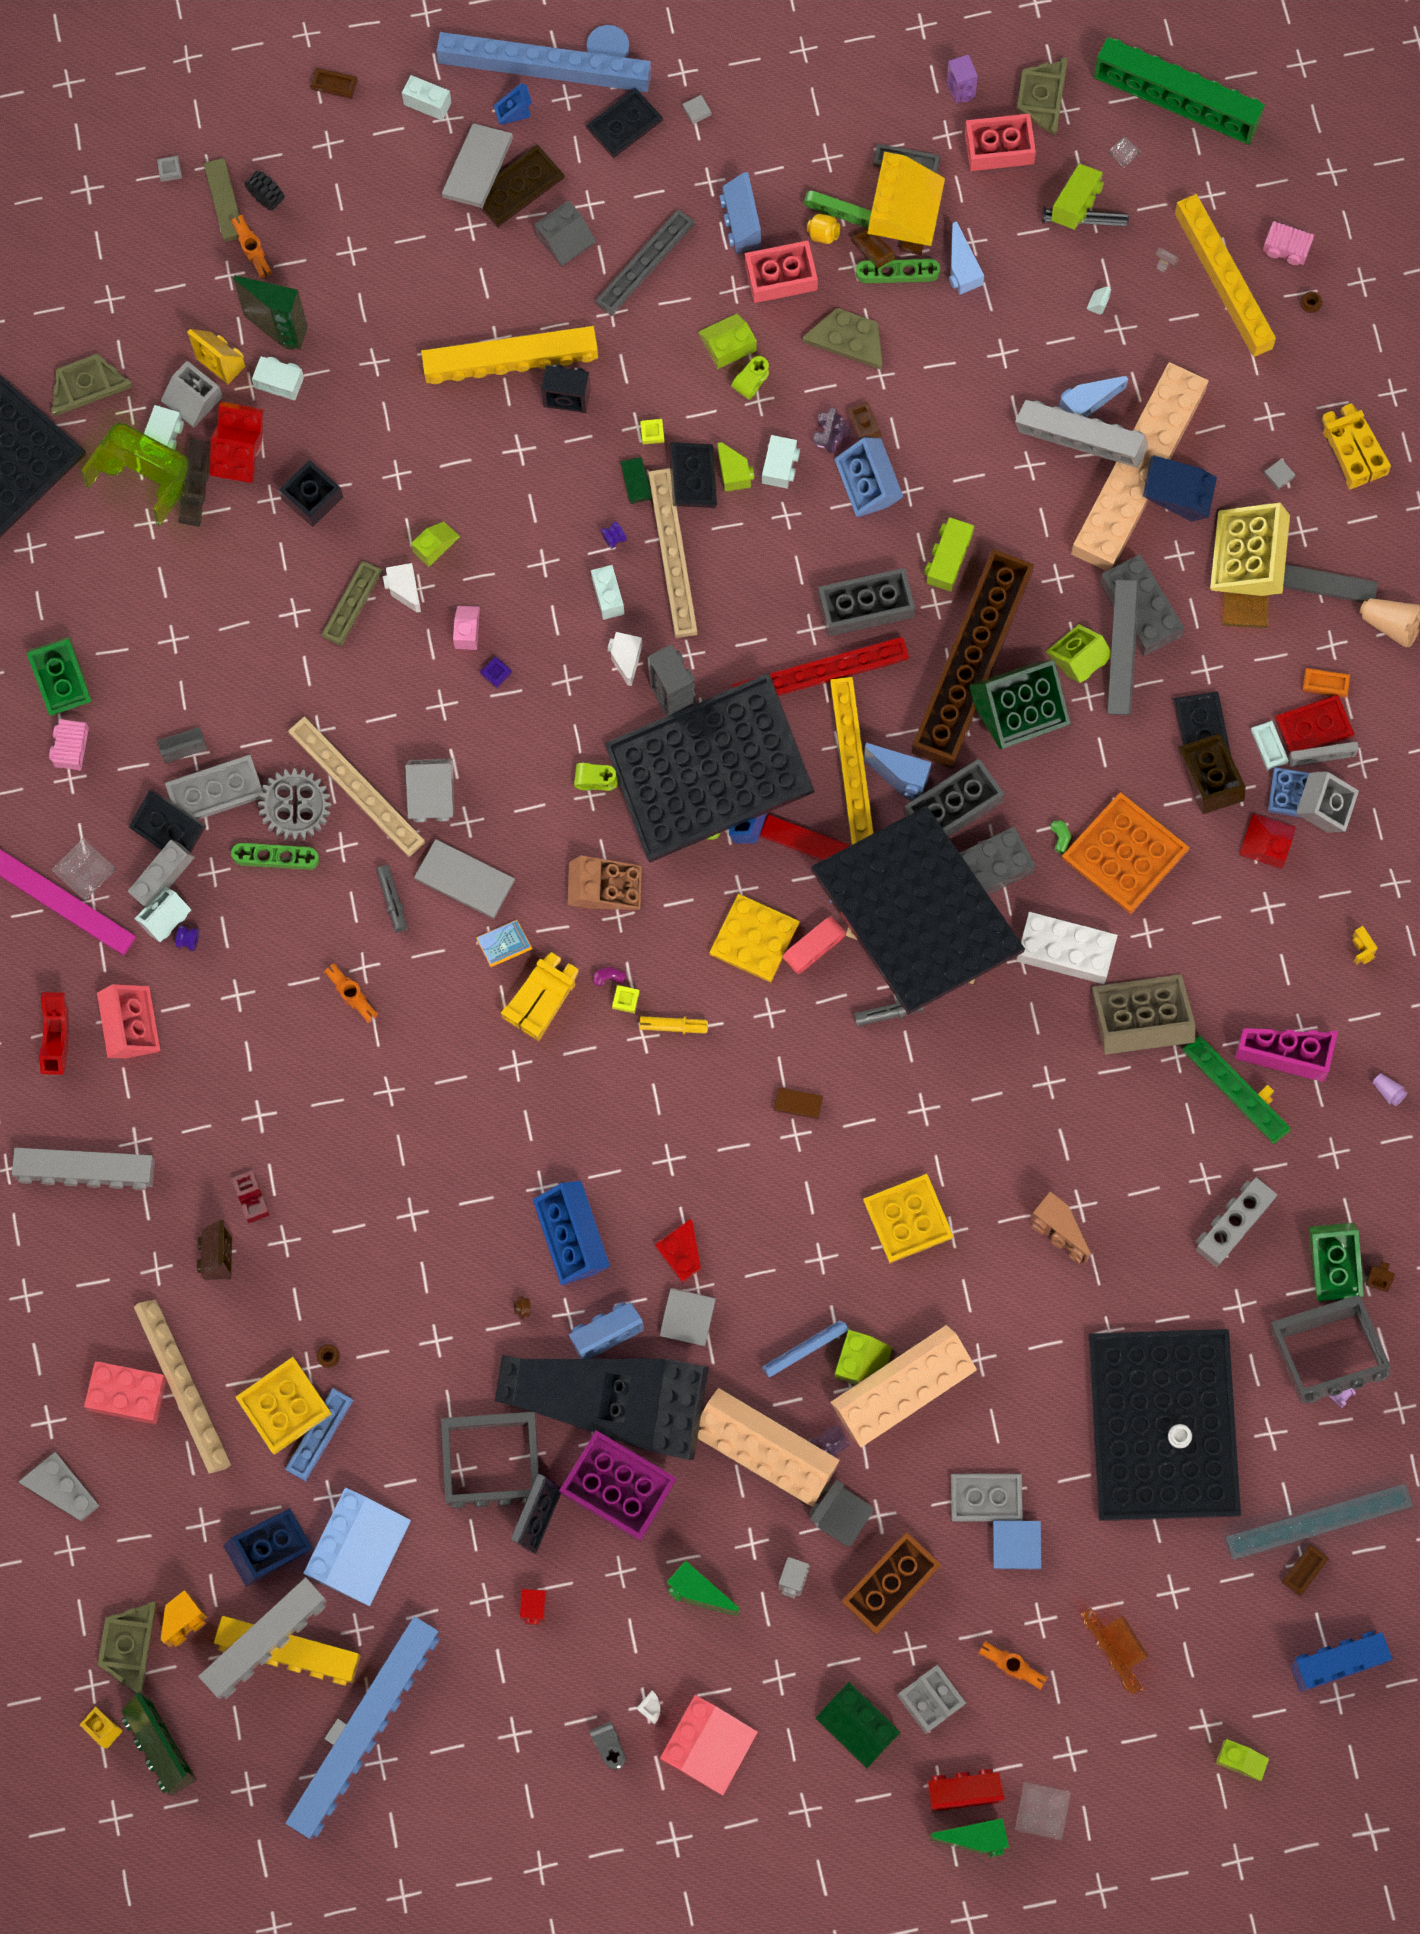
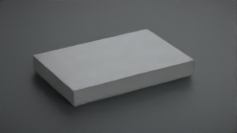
M951 1474L952 1522L1023 1521L1022 1474Z

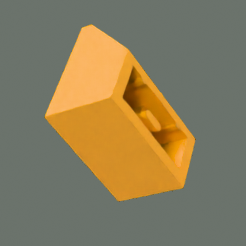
M185 1590L165 1605L161 1640L169 1647L173 1645L177 1647L187 1639L185 1636L192 1630L196 1632L206 1624L204 1620L208 1618L193 1597Z

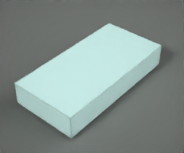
M1272 721L1251 728L1250 731L1267 770L1288 763L1289 760Z

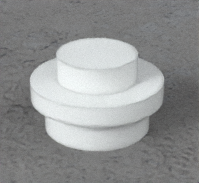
M1175 1425L1168 1433L1170 1444L1176 1448L1188 1446L1192 1439V1433L1185 1425Z

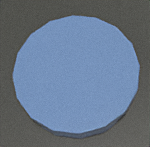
M600 26L589 35L587 51L588 53L626 58L629 53V40L626 33L616 26Z

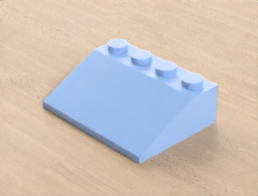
M345 1488L303 1574L316 1582L370 1606L411 1520L363 1495Z

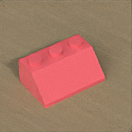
M112 984L97 993L108 1058L126 1059L160 1051L149 986Z

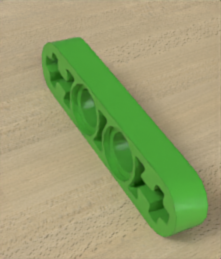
M815 191L807 192L803 201L806 207L869 228L872 211Z
M933 259L892 260L878 268V276H875V268L877 267L871 261H862L856 268V277L862 283L931 282L938 279L940 275V264ZM909 266L914 268L915 273L906 275L903 273V269ZM884 267H890L893 270V274L885 276L881 273V270ZM919 267H921V275H918ZM928 267H932L934 270L933 274H929ZM863 269L868 270L867 276H864Z
M238 843L231 850L232 859L237 865L311 870L319 864L318 853L310 847ZM244 850L246 854H252L251 850H254V860H252L250 855H244L243 859H239L236 853ZM263 850L270 852V858L266 861L258 859V854ZM290 852L293 855L292 860L286 863L280 860L281 854ZM296 853H299L301 858H306L308 854H311L312 858L315 859L310 860V863H306L305 859H298L299 863H296Z

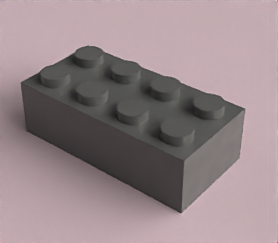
M1141 554L1101 574L1099 584L1113 607L1115 603L1116 580L1140 581L1136 645L1143 657L1182 637L1184 626Z
M905 568L818 587V599L828 637L911 619L915 616V605Z
M672 644L648 656L650 687L666 717L696 703L693 690L695 688L693 683L695 681L690 669H685L683 665L684 658L679 650L675 651Z
M977 759L905 805L904 815L906 817L927 806L947 836L950 837L1003 803L1005 794L982 761Z
M1015 827L960 853L988 895L1034 873L1035 863Z

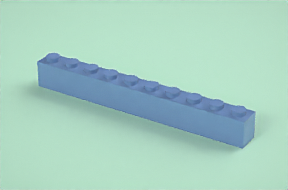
M440 32L436 51L439 64L626 90L636 88L640 92L647 93L651 78V61Z
M413 1617L285 1824L309 1839H312L313 1836H319L325 1826L322 1823L325 1816H331L338 1805L335 1803L338 1795H344L351 1783L348 1782L351 1774L354 1773L356 1775L364 1762L361 1761L364 1753L369 1754L376 1744V1741L373 1740L378 1731L382 1733L389 1723V1720L386 1719L391 1711L395 1713L401 1704L400 1695L404 1690L408 1692L414 1683L413 1674L416 1670H422L428 1660L425 1658L428 1650L431 1649L433 1651L440 1641V1638L437 1637L439 1634L438 1630L417 1617Z

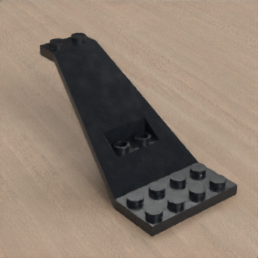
M502 1355L495 1401L514 1405L594 1433L597 1430L609 1438L651 1452L694 1460L709 1367L673 1359H523Z

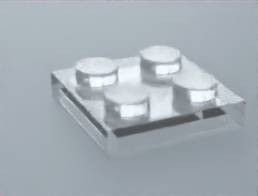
M83 838L51 870L85 901L116 868Z
M1023 1782L1014 1830L1062 1840L1071 1792Z

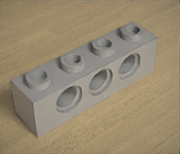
M1257 1177L1252 1182L1246 1181L1239 1190L1242 1192L1239 1198L1233 1197L1225 1206L1228 1211L1223 1217L1219 1214L1210 1224L1213 1227L1208 1234L1204 1231L1196 1241L1199 1245L1195 1251L1216 1268L1277 1197V1194ZM1245 1199L1252 1200L1255 1208H1246L1243 1201ZM1235 1216L1239 1218L1240 1225H1231L1229 1217ZM1218 1233L1223 1234L1226 1242H1216L1214 1235Z

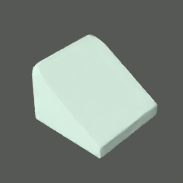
M1107 286L1094 291L1087 310L1099 315L1103 314L1110 298L1111 287Z

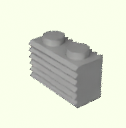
M790 1557L787 1558L778 1588L782 1590V1595L795 1599L796 1596L802 1594L810 1569L809 1564Z

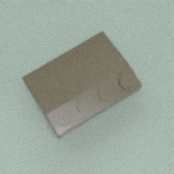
M1182 974L1092 987L1100 1039L1105 1055L1195 1042V1021Z

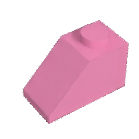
M457 606L453 634L455 649L477 650L480 607Z

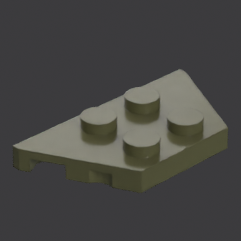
M1065 57L1056 63L1049 64L1047 62L1038 67H1030L1022 71L1016 111L1020 115L1030 114L1031 122L1054 136L1057 133L1068 60Z
M836 308L803 337V343L880 370L882 369L878 322Z
M92 355L56 369V385L54 386V402L51 412L55 417L132 388L131 382L119 374L112 365L107 364L100 355Z
M150 1602L147 1605L133 1608L105 1619L98 1666L136 1693H142L157 1602Z

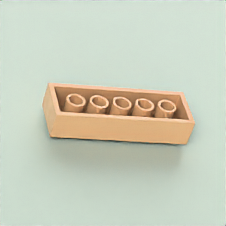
M945 1325L830 1403L851 1438L860 1447H863L968 1377L977 1369L957 1334Z
M720 1388L717 1389L708 1401L701 1415L698 1432L699 1440L811 1507L814 1506L822 1495L840 1461Z

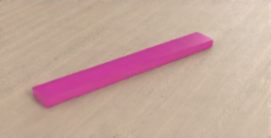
M0 849V877L122 956L126 954L136 940L135 935Z

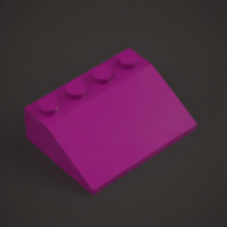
M596 1430L559 1492L560 1495L641 1543L677 1478Z

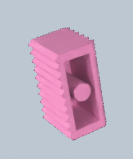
M1273 221L1264 244L1263 252H1266L1271 258H1284L1292 265H1304L1314 235Z
M59 719V724L55 725L53 731V738L56 739L54 747L51 746L49 759L52 760L55 767L79 771L82 769L89 731L86 722Z

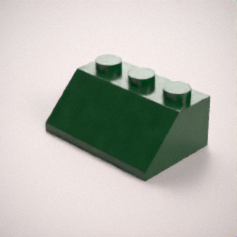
M850 1682L832 1698L815 1718L866 1769L901 1733Z

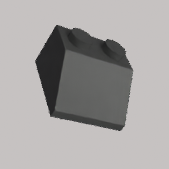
M569 200L534 224L536 237L561 267L596 243L582 215Z

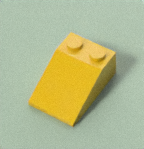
M190 329L187 332L196 360L229 385L246 367L243 354L236 348H230L222 336H215L212 332Z

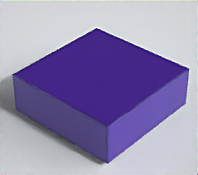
M496 656L480 671V674L496 688L512 673Z

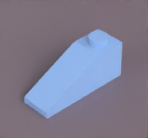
M954 222L952 226L951 276L949 281L952 288H956L959 295L982 286L984 274L958 223Z
M1122 376L1077 385L1073 389L1069 388L1062 393L1059 407L1066 412L1072 414L1077 412L1087 418L1126 389L1128 378Z

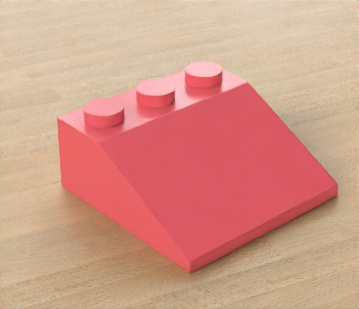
M695 1695L660 1760L723 1796L758 1732Z

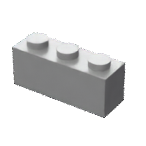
M170 840L128 892L143 906H147L165 887H171L195 856L179 842Z

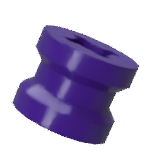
M616 521L611 524V527L600 530L610 549L616 547L618 542H625L627 540L624 531Z
M180 925L176 935L175 946L178 948L184 946L188 947L191 951H195L199 939V929L194 928L191 930L187 929L186 926Z

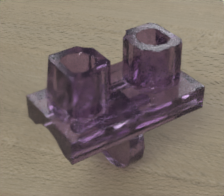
M830 407L829 412L819 413L818 425L825 427L824 432H815L813 437L814 444L824 447L828 453H835L837 442H842L843 437H848L851 433V429L846 427L847 421L842 420L843 417L837 413L836 408Z
M840 1425L830 1426L823 1435L816 1439L811 1438L808 1440L835 1458H838L837 1453L851 1445Z

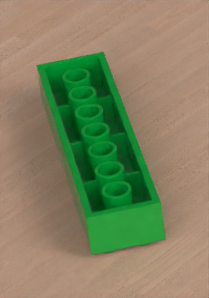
M1107 37L1096 60L1094 79L1247 145H1250L1260 125L1265 104L1261 103L1260 100L1244 96L1235 89L1230 90L1217 81L1207 80L1198 73L1186 71L1177 64L1165 62L1158 56L1144 53L1140 48L1130 47L1119 39Z

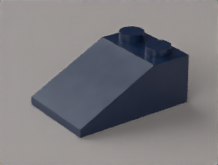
M1153 455L1150 459L1142 497L1190 522L1209 517L1217 477L1201 468Z
M290 1508L231 1537L223 1545L245 1587L270 1575L313 1549Z

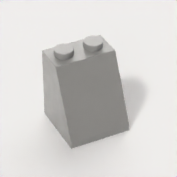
M453 758L408 760L405 765L408 819H413V822H426L427 818H436V821H449V817L454 816Z

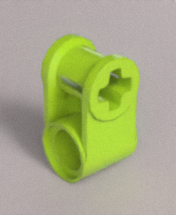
M757 356L751 359L744 370L736 376L731 385L734 390L748 400L756 394L759 387L769 376V363L766 358Z
M590 763L576 764L575 788L580 790L612 791L617 787L618 778L612 766ZM607 775H610V776H611V777L608 778V781H604V779H606Z

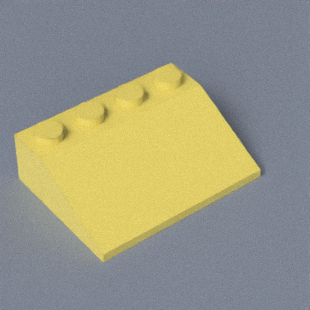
M1281 503L1218 511L1210 586L1212 591L1258 596L1282 594L1290 515Z

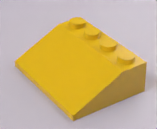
M884 152L868 234L931 246L945 178L907 156Z

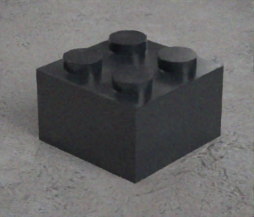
M546 365L541 388L543 407L586 413L591 391L589 372L582 368L567 369L561 365Z
M310 460L279 489L281 500L312 527L343 498L341 487Z

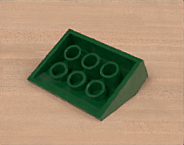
M234 275L233 280L244 316L279 345H282V347L289 350L294 348L301 350L308 326L299 291Z
M1055 660L1038 661L969 685L975 708L999 749L1071 724Z
M141 1692L135 1694L122 1710L125 1717L121 1720L128 1731L132 1729L136 1738L133 1741L140 1752L144 1750L148 1758L145 1762L151 1772L156 1771L160 1778L156 1782L163 1793L167 1792L172 1796L197 1780L151 1699Z

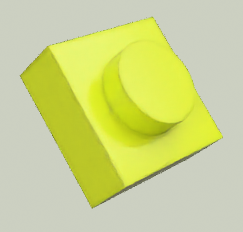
M662 419L640 421L643 444L664 443Z
M617 985L612 1009L635 1014L640 991Z

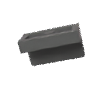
M200 727L157 741L164 763L207 750Z

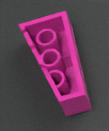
M1244 1028L1239 1038L1235 1059L1324 1082L1329 1073L1338 1031L1325 1033L1315 1030L1295 1032V1030L1274 1031V1029Z

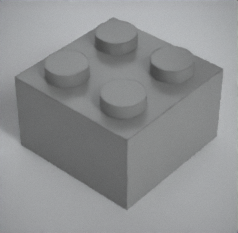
M1329 772L1309 773L1296 814L1327 833L1346 832L1359 791Z

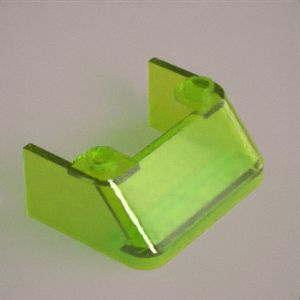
M124 423L115 424L81 470L85 487L90 488L100 472L109 476H115L125 466L161 485L157 491L158 502L153 508L156 525L161 526L179 499L188 471L187 458L183 454Z

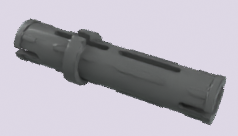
M380 866L376 869V873L378 874L386 900L387 914L391 917L394 932H403L408 929L403 913L404 906L400 903L390 866Z
M895 1001L896 1004L858 1013L855 1012L854 1017L856 1025L859 1027L896 1017L901 1019L904 1018V1015L908 1014L900 1002ZM923 1007L913 1013L924 1012Z

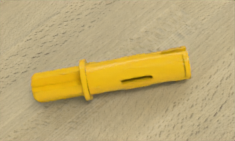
M640 1016V1030L683 1032L684 1035L686 1032L707 1033L708 1031L707 1020L687 1019L686 1016L684 1018Z

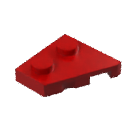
M691 1219L655 1244L656 1249L682 1283L701 1270L693 1221Z

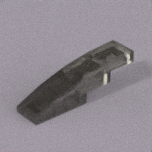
M190 438L188 441L181 486L178 523L199 527L202 522L206 482L209 478L210 442Z

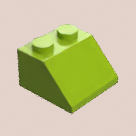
M738 314L698 332L717 369L757 351L756 338L747 322Z
M1079 624L1046 651L1047 655L1052 660H1055L1058 667L1069 678L1079 683L1087 680L1094 671L1105 665L1111 658V650L1103 636Z
M848 1330L835 1372V1379L857 1385L888 1364L893 1347L871 1336Z

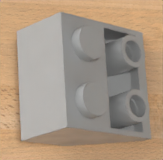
M186 361L172 376L161 402L169 409L180 412L181 418L194 428L223 396L220 387L190 362Z

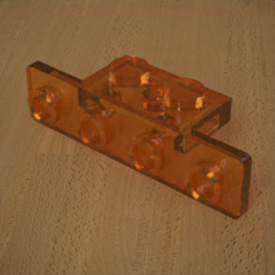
M1092 1608L1083 1611L1081 1615L1084 1625L1093 1632L1096 1637L1097 1646L1102 1651H1105L1109 1658L1110 1666L1121 1676L1123 1687L1128 1692H1131L1132 1695L1143 1690L1131 1668L1149 1657L1124 1616L1119 1617L1104 1627Z

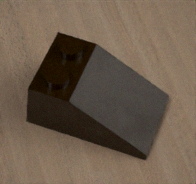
M1220 733L1178 747L1194 798L1202 815L1245 801L1246 786Z
M218 1220L202 1229V1236H198V1250H201V1259L197 1260V1272L201 1273L204 1280L231 1279L233 1234L224 1220Z

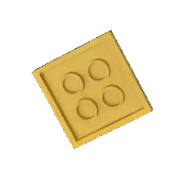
M738 894L709 955L771 983L800 921Z
M928 1174L863 1199L889 1264L954 1238Z
M294 1357L235 1397L274 1455L332 1414Z

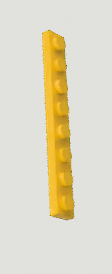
M853 677L830 679L851 843L853 845L872 835L873 826Z

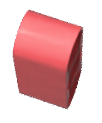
M829 916L787 950L782 958L797 974H800L841 941L847 932L832 916Z

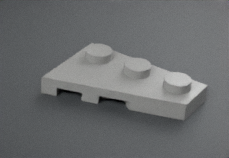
M56 1452L19 1481L23 1486L81 1522L100 1507Z

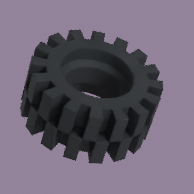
M259 170L255 171L244 183L251 196L268 210L273 211L285 198L281 188L276 185L277 183Z

